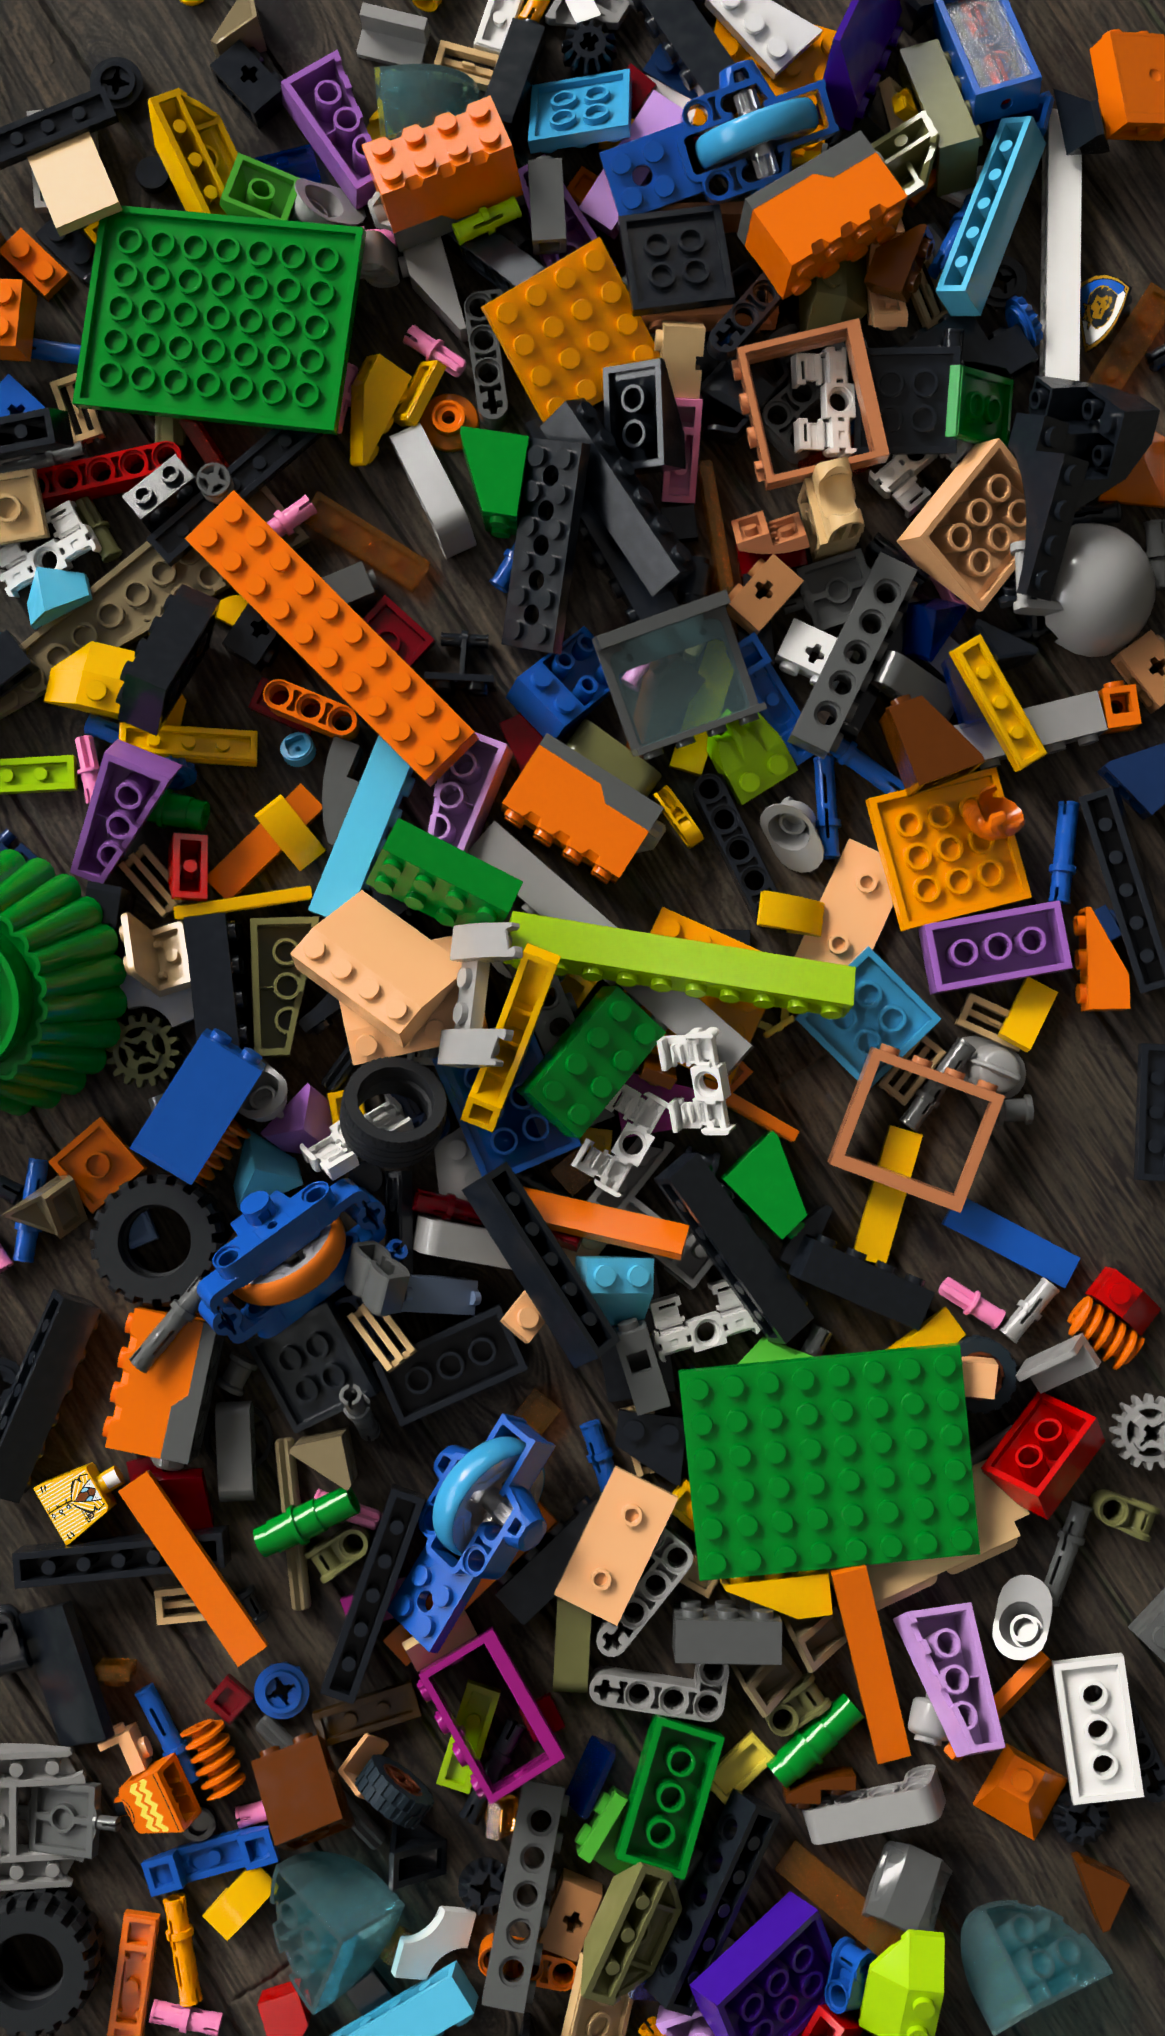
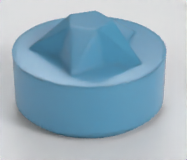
M295 732L283 739L280 751L287 764L293 767H302L314 759L316 747L308 734Z

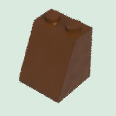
M906 694L890 702L891 706L885 709L886 712L879 720L908 797L971 774L985 762L983 755L922 695L911 698L910 694Z
M312 1732L295 1737L292 1740L293 1744L280 1749V1746L267 1748L259 1753L260 1758L251 1761L274 1845L290 1853L356 1826L325 1739L318 1734L313 1736Z

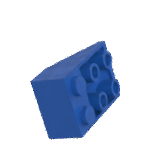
M585 626L563 642L561 654L548 653L518 676L505 697L543 737L548 733L557 740H560L611 694L592 642L594 636ZM625 672L620 673L619 681L623 677Z

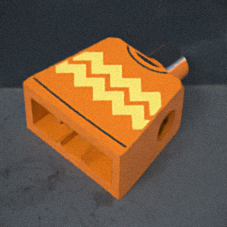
M171 1753L149 1764L146 1770L134 1776L131 1775L119 1788V1795L114 1800L115 1813L120 1817L129 1815L135 1830L140 1834L184 1832L202 1812L176 1753Z

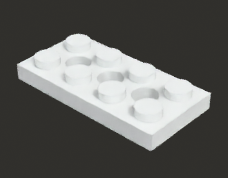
M1113 1653L1051 1661L1073 1805L1144 1797L1123 1654ZM1090 1685H1097L1102 1689L1101 1697L1095 1702H1088L1083 1698L1084 1690ZM1101 1720L1107 1724L1106 1732L1102 1736L1093 1737L1088 1733L1089 1725L1093 1721ZM1102 1755L1109 1756L1112 1759V1765L1107 1771L1099 1772L1093 1768V1763L1097 1757Z

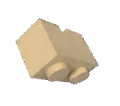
M662 320V330L656 329L654 351H660V358L665 360L674 397L700 399L702 370H700V365H696V356L703 357L706 332L704 323Z

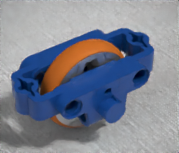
M342 1178L330 1187L324 1181L313 1182L291 1198L278 1190H275L270 1195L265 1191L249 1194L240 1204L242 1215L230 1223L234 1233L229 1238L227 1244L220 1248L212 1258L215 1270L204 1277L197 1286V1294L201 1299L198 1306L199 1314L214 1332L222 1336L227 1335L233 1343H243L256 1333L264 1339L276 1336L345 1285L344 1276L352 1244L364 1241L379 1243L386 1234V1228L382 1222L385 1217L384 1206L365 1188L359 1187L349 1178ZM343 1211L357 1223L356 1226L345 1232L344 1225L339 1217ZM233 1292L238 1298L247 1302L243 1309L239 1310L227 1296Z

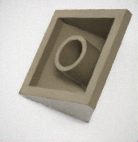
M349 1426L303 1436L288 1452L346 1491L349 1490L359 1475Z

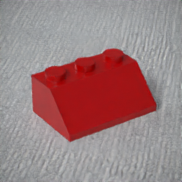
M1038 1391L982 1465L981 1470L1019 1506L1048 1520L1104 1444L1105 1438L1097 1417L1046 1393L1040 1394Z

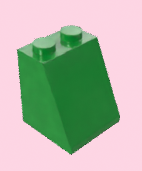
M461 426L460 436L463 453L485 531L491 532L492 536L498 538H510L511 535L516 536L529 436Z
M773 1130L766 1131L719 1179L776 1237L782 1240L785 1237L792 1239L804 1228L805 1224L802 1220L807 1216L779 1137Z

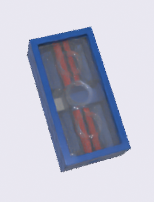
M934 0L932 28L943 52L948 51L950 55L953 75H958L960 78L962 97L964 101L969 100L974 125L1038 108L1042 76L1009 0Z

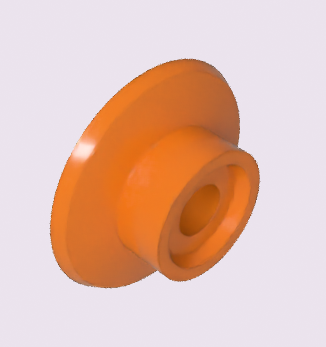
M448 393L436 396L428 402L420 418V424L433 448L443 452H456L463 449L460 436L461 426L479 428V415L474 405L468 399L461 395ZM448 416L455 418L454 422L450 424L443 422V420Z

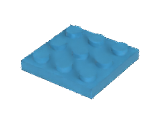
M630 68L532 85L528 131L530 153H552L557 149L568 147L583 148L592 143L604 141L613 143L631 137L632 77Z
M869 946L848 965L856 967L854 1006L844 1018L826 1019L821 1014L811 1012L798 1014L795 1017L857 1081L871 1046L879 1049L881 1043L900 1049L899 1057H903L941 1020ZM880 1061L871 1087L875 1085L893 1067V1065Z

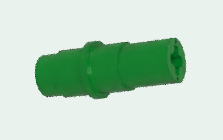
M168 788L147 822L156 823L159 828L170 826L184 830L204 831L209 820L210 804L207 801L197 800L195 797L174 793L173 789Z
M340 1487L299 1506L290 1505L286 1508V1512L269 1519L265 1524L253 1529L255 1544L265 1558L277 1552L282 1553L298 1544L304 1546L310 1543L311 1538L359 1514L361 1509L358 1498L351 1487L348 1491Z
M842 1693L832 1702V1705L826 1712L810 1720L801 1730H796L793 1733L794 1736L777 1751V1754L766 1765L784 1787L788 1789L798 1779L803 1778L817 1764L821 1766L824 1763L822 1759L865 1717L849 1698Z

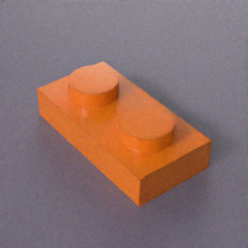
M22 228L0 248L1 257L48 301L71 279L70 274Z

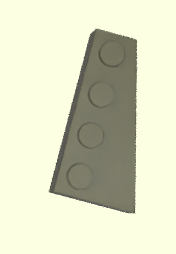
M938 39L899 49L898 76L903 89L911 90L918 113L924 109L926 110L940 136L932 169H936V182L934 183L936 196L941 197L975 187L978 149L983 145V136L980 126L973 123L972 108L969 100L964 101L962 97L960 78L952 73L951 58L948 51L943 52Z
M320 916L250 918L254 1051L259 1053L262 1058L290 1057L307 976L296 969L290 953L309 931L319 923Z

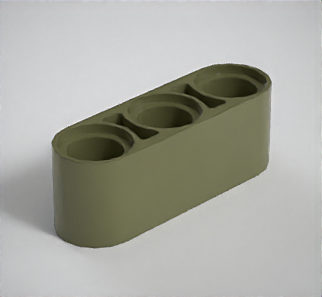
M583 719L565 744L646 797L649 796L663 777L653 766L639 756L633 757L631 750L587 719Z
M557 1597L553 1692L587 1693L592 1613L560 1597Z

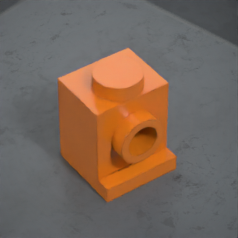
M1122 680L1103 684L1104 688L1098 691L1108 728L1103 734L1133 731L1140 726L1142 722L1136 684L1124 685ZM1111 703L1119 706V713L1115 714L1112 712Z

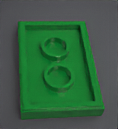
M950 365L945 437L974 444L1000 438L1005 446L1008 447L1013 379L964 365Z

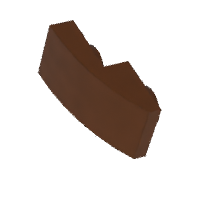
M650 1052L636 1069L639 1073V1078L644 1079L652 1086H662L671 1090L677 1081L675 1067L662 1071L659 1055L654 1052Z
M839 1766L812 1771L803 1778L798 1779L788 1789L783 1785L782 1793L785 1803L791 1804L794 1808L808 1809L812 1807V1804H821V1790H826V1793L831 1795H845L847 1791H856V1775L852 1766Z

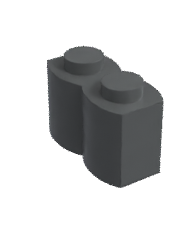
M364 1241L353 1243L344 1276V1283L353 1295L362 1298L364 1305L374 1315L385 1317L389 1314L401 1313L410 1278L408 1269L397 1260L392 1259L390 1252L378 1242Z

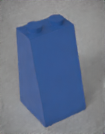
M206 1028L130 1146V1149L190 1185L193 1184L267 1065L261 1061L262 1056L248 1047H244L242 1050L231 1043L232 1038L228 1034L216 1028L213 1031Z

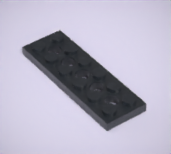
M529 438L502 645L561 654L591 447L589 444ZM557 468L559 477L553 485L551 477L553 471ZM552 503L554 512L551 519L548 520L547 508ZM547 538L549 542V548L546 554L544 555L542 552V543ZM542 572L544 576L543 586L539 589L537 586V579L539 574ZM537 607L539 610V618L538 621L534 623L532 619V614L534 609Z

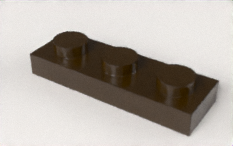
M413 1679L358 1696L355 1699L354 1705L342 1701L314 1710L312 1717L317 1734L325 1739L328 1747L366 1733L420 1717L423 1712Z

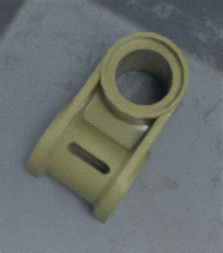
M1106 1489L1097 1490L1089 1499V1506L1094 1509L1092 1512L1094 1517L1130 1536L1146 1542L1151 1541L1152 1537L1149 1535L1155 1516L1160 1515L1162 1509L1133 1497L1129 1498ZM1114 1500L1115 1507L1113 1512L1109 1515H1103L1105 1503Z
M352 1523L333 1536L320 1541L305 1552L304 1555L307 1559L311 1558L322 1575L320 1580L324 1584L342 1573L348 1566L361 1559L367 1553L373 1540V1534L371 1529ZM347 1535H359L363 1540V1547H351L347 1541Z
M813 1673L803 1674L767 1717H764L770 1730L775 1735L784 1737L793 1734L810 1720L822 1715L832 1705L831 1699L824 1697L814 1682L815 1676ZM807 1691L812 1696L813 1701H811L806 1695ZM780 1709L789 1711V1717L785 1722H773V1716L776 1711Z

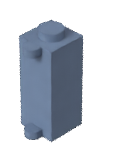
M410 1274L401 1312L475 1315V1307L481 1303L478 1281L464 1277Z

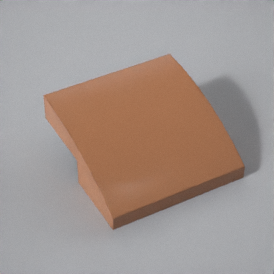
M762 510L731 521L739 551L756 554H779L810 547L799 512L766 522Z

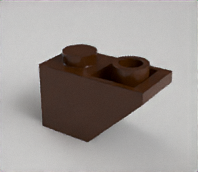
M919 224L876 248L864 279L871 292L902 302H909L911 294L916 293L920 286L922 278L920 271L924 261L930 259L935 246V240L928 225Z

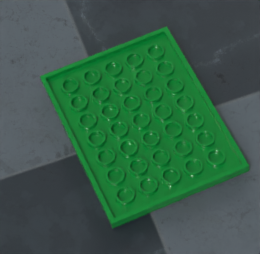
M122 205V211L99 220L73 405L83 409L337 435L366 240V231L363 227Z
M959 1343L678 1370L700 1581L980 1554L962 1357Z

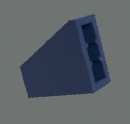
M1165 743L1109 761L1097 771L1110 786L1119 788L1121 798L1142 820L1152 816L1165 804Z

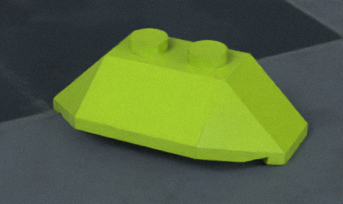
M908 1929L901 1935V1940L889 1946L869 1964L858 2018L861 2028L872 2036H935L944 1996V1932Z

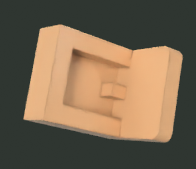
M124 1722L113 1725L115 1735L108 1740L98 1743L97 1746L100 1752L119 1743L132 1776L146 1770L153 1760L151 1757L153 1756V1748L148 1737L142 1736L136 1722L127 1726L124 1725Z

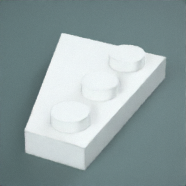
M706 0L704 4L773 80L811 46L823 32L819 27L772 0Z

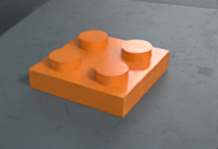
M99 1117L48 1161L59 1176L70 1175L74 1179L81 1201L92 1214L105 1205L104 1200L110 1193H115L119 1190L120 1185L127 1181H133L147 1169L104 1117Z

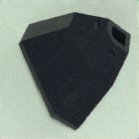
M1035 376L1033 389L1029 395V414L1046 415L1069 423L1062 454L1089 462L1076 510L1125 480L1152 444L1160 409L1140 396L1107 385L1047 376Z

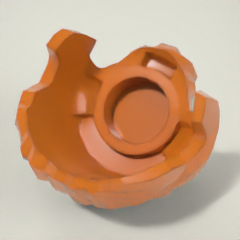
M996 785L983 788L977 799L968 800L963 805V816L971 831L977 836L990 841L1001 840L1015 835L1025 825L1023 811L1016 803L1004 796L994 797L992 793L998 790Z

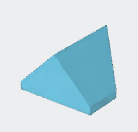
M36 567L27 601L31 627L35 630L93 600L87 575L80 572Z
M248 1128L247 1131L251 1136L244 1140L233 1184L239 1211H241L240 1204L243 1199L253 1192L265 1191L270 1195L275 1190L285 1193L304 1185L297 1160Z

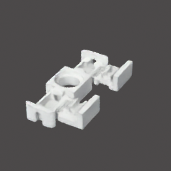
M826 347L820 354L796 353L791 357L792 389H797L800 385H806V381H815L816 386L822 385L820 387L821 419H818L817 423H808V418H798L793 422L794 453H800L803 450L823 451L822 453L825 457H849L857 451V448H851L850 421L856 418L854 383H848V354L846 347H842L837 351L835 347ZM832 394H839L844 398L845 409L843 411H837L831 406L830 397Z
M958 440L957 454H940L939 456L941 458L946 456V459L952 462L950 467L954 470L958 465L956 463L970 451L973 445L969 442ZM925 454L924 458L919 461H913L907 455H893V459L876 474L870 470L868 481L885 499H889L892 492V498L905 510L904 516L908 519L931 499L932 493L926 487L922 489L916 483V475L936 459L938 454ZM923 493V494H922L917 500H915L912 504L910 503V502L913 501L919 494Z
M68 500L46 513L47 523L52 522L56 530L53 533L54 537L60 540L52 539L29 553L27 550L22 551L20 543L0 546V566L7 569V571L0 569V581L7 584L5 591L8 596L20 598L18 591L32 584L36 567H43L42 557L46 552L51 551L57 557V564L54 569L66 571L73 568L72 560L88 551L101 552L102 547L93 529L89 525L82 524L75 510L77 505L74 501Z
M709 1027L705 1031L702 1028H693L686 1035L663 1036L657 1041L662 1071L676 1067L677 1063H686L687 1067H691L690 1072L695 1097L692 1099L693 1102H684V1098H674L668 1103L673 1133H678L683 1128H702L703 1125H706L701 1130L704 1135H728L736 1127V1124H730L726 1099L731 1095L726 1062H719L715 1036L720 1033V1030L717 1027ZM704 1074H711L717 1079V1089H710L705 1085L703 1081Z
M626 1084L622 1086L605 1107L610 1112H613L615 1109L624 1114V1120L627 1121L629 1119L633 1121V1124L627 1122L610 1151L615 1155L608 1154L609 1151L607 1149L604 1152L593 1147L595 1142L586 1138L571 1164L593 1178L595 1175L600 1177V1181L594 1180L595 1185L615 1197L622 1195L618 1192L631 1167L633 1165L638 1167L655 1138L650 1134L665 1108L669 1110L668 1102L650 1092L643 1094L648 1097L645 1100L640 1097L642 1095L640 1092ZM621 1091H622V1092H623L622 1095L620 1096L619 1100L617 1101L615 1107H613L614 1103L616 1102L618 1096L620 1095V1093H621ZM630 1134L638 1135L643 1142L642 1150L635 1155L627 1154L622 1145L624 1138ZM591 1146V1148H590L589 1152L587 1153L585 1159L583 1160V1162H581V1160L583 1159V1157H584L585 1153L587 1152L588 1148Z
M384 1094L386 1102L364 1114V1117L373 1125L387 1131L404 1132L414 1129L412 1119L410 1117L405 1119L401 1104L391 1094ZM340 1120L329 1126L330 1136L308 1149L303 1143L300 1144L305 1161L310 1163L315 1172H320L321 1167L332 1181L360 1165L356 1154L351 1151V1148L348 1147L342 1136Z
M725 1279L707 1283L708 1288L712 1290V1294H717L719 1305H716V1310H719L720 1313L713 1311L685 1320V1316H680L678 1306L681 1305V1301L676 1293L651 1300L649 1308L655 1329L651 1331V1338L658 1359L666 1362V1355L689 1348L696 1353L728 1343L726 1337L751 1329L756 1334L760 1332V1328L731 1288L718 1292V1289L729 1286ZM675 1302V1305L659 1309L661 1306ZM705 1322H709L714 1327V1334L709 1340L701 1341L697 1336L698 1327Z

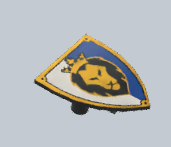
M1101 275L1094 276L1081 283L1080 325L1085 353L1090 352L1105 341L1118 325L1120 319H1126L1130 315L1129 305L1132 303V296L1130 295L1132 287L1120 278Z

